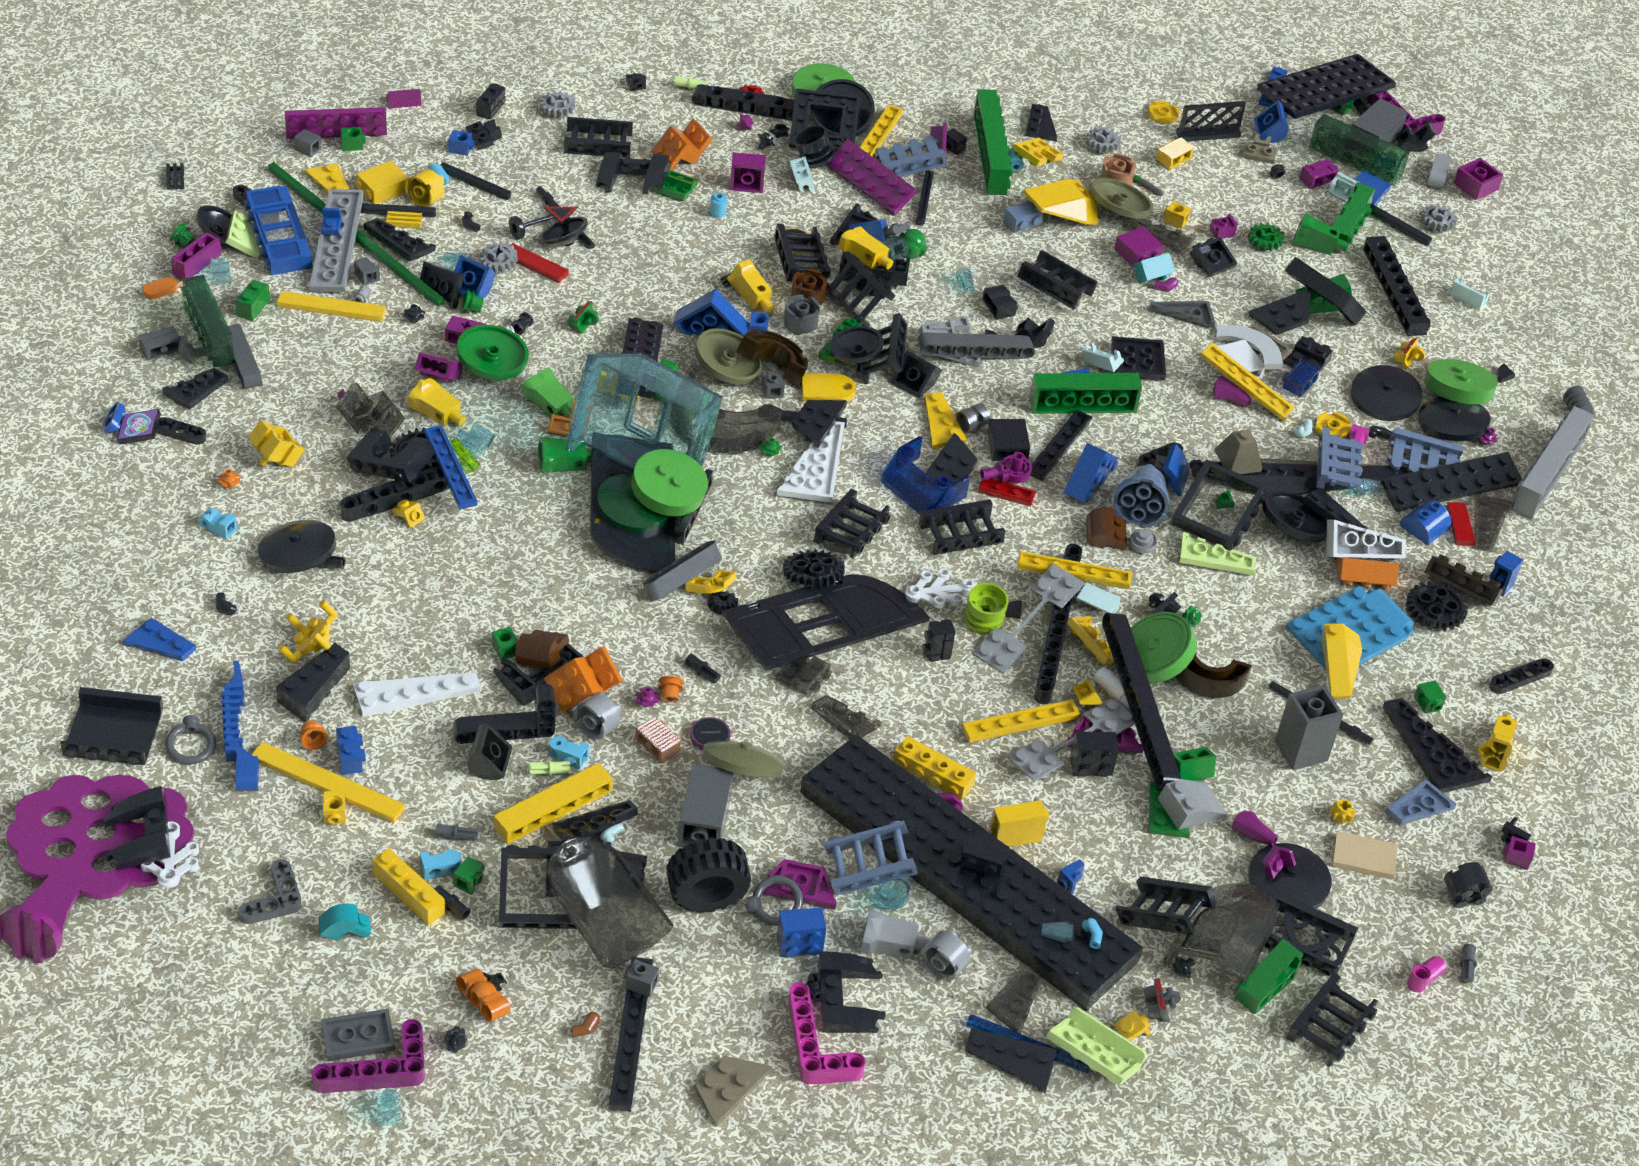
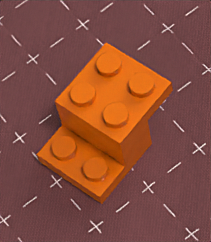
M692 119L684 131L670 125L651 152L654 155H669L670 170H673L681 159L695 164L713 138L697 120Z
M605 646L598 648L586 657L574 658L544 678L546 683L553 687L555 700L562 713L570 711L597 692L605 693L623 682Z

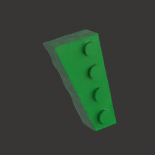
M1356 182L1354 192L1351 191L1347 203L1344 204L1341 213L1332 225L1341 230L1338 239L1352 244L1355 235H1358L1361 226L1363 227L1366 217L1369 218L1372 209L1370 205L1375 188Z

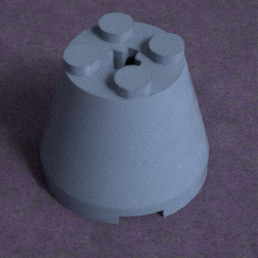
M1151 464L1133 469L1119 484L1114 494L1113 506L1118 517L1125 519L1127 524L1142 525L1143 528L1160 523L1165 518L1170 503L1162 473Z

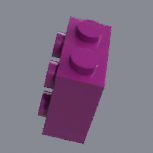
M1142 226L1117 236L1114 250L1134 267V263L1162 255L1164 245Z
M419 352L415 370L420 371V375L437 377V380L453 382L454 380H460L463 365L455 359L433 353Z

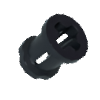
M522 312L519 318L511 323V326L514 328L515 333L522 335L527 327L533 325L534 320L529 313Z

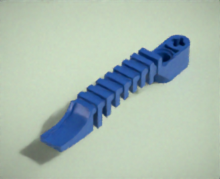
M233 661L234 676L224 686V692H222L223 736L226 761L236 762L237 791H258V756H253L244 750L242 746L243 737L239 738L238 714H242L240 706H245L246 702L244 701L245 691L243 689L241 667L239 661Z

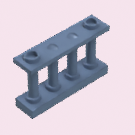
M893 821L886 826L841 838L834 837L823 842L827 854L833 853L838 877L832 879L831 884L836 895L918 874L913 858L908 859L906 856L902 834L909 832L904 821ZM894 837L899 860L896 863L887 864L881 840ZM873 843L878 866L877 868L867 870L861 846ZM853 848L858 871L855 874L846 875L841 851Z

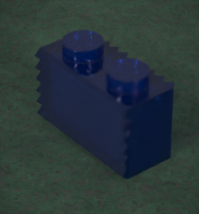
M1304 359L1299 364L1295 363L1291 372L1285 373L1282 379L1284 382L1282 388L1302 397L1318 380L1320 367L1317 368V366L1308 363Z

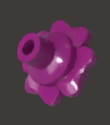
M740 114V123L737 124V127L740 130L743 128L752 130L751 125L754 122L748 114Z
M1490 427L1483 436L1479 437V440L1483 444L1488 445L1496 443L1497 435L1495 434V429Z
M650 687L642 688L640 692H636V702L640 703L642 707H653L654 703L659 702L658 692H654Z

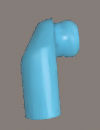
M1088 918V920L1082 922V928H1084V931H1090L1092 934L1090 947L1098 949L1103 932L1095 919Z

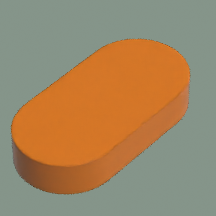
M166 277L148 283L143 287V294L148 299H156L171 294L178 289L177 280Z

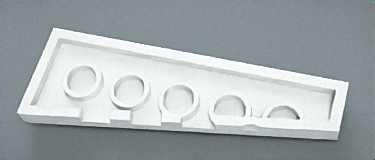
M476 672L371 682L362 681L353 683V690L362 717L481 692V686Z

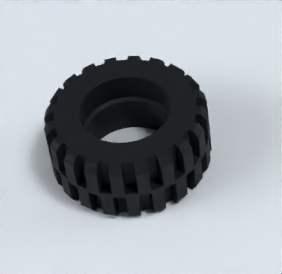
M712 837L707 838V840H696L692 844L688 843L684 848H679L675 855L671 856L666 867L672 899L681 908H686L691 912H715L717 909L723 910L728 905H734L738 899H742L751 884L750 870L743 848L731 840L727 841L725 838L714 839Z

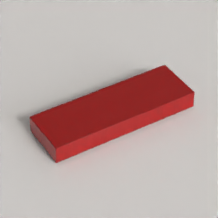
M995 479L982 480L978 489L979 493L1031 507L1036 495L1035 490Z
M1448 502L1446 508L1451 517V528L1455 544L1474 546L1475 538L1466 503Z

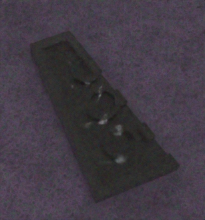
M1127 217L1122 224L1129 231L1143 226L1164 246L1179 253L1188 247L1196 237V235L1191 233L1190 236L1184 235L1178 229L1175 231L1168 230L1166 225H1153L1152 221L1147 219Z
M1476 494L1474 506L1475 544L1473 549L1487 552L1493 551L1512 501Z

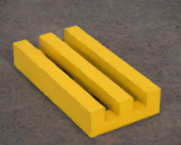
M388 211L386 223L403 228H421L422 213Z

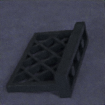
M1245 101L1184 105L1180 127L1176 129V134L1178 138H1182L1186 142L1241 138L1240 127L1246 103ZM1235 107H1240L1237 112H1232ZM1221 108L1226 109L1220 114L1217 113V111ZM1206 109L1211 110L1206 115L1202 114V112ZM1191 110H1195V111H1196V112L1193 113L1191 116H1188V115H1187L1188 111H1191ZM1230 113L1231 116L1228 119L1224 120L1223 117L1226 114ZM1213 114L1217 116L1212 121L1208 120ZM1198 115L1202 117L1197 122L1193 121V119ZM1234 119L1237 120L1234 124H1228ZM1219 120L1222 121L1220 125H1214ZM1204 121L1208 123L1205 126H1199ZM1189 122L1193 124L1190 127H1185Z

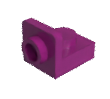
M1274 845L1263 859L1262 864L1266 877L1274 879L1284 865L1294 867L1296 861L1291 849Z

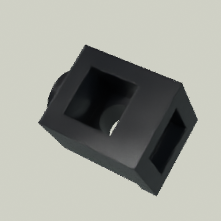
M954 128L947 131L946 148L955 155L963 153L966 150L967 137Z

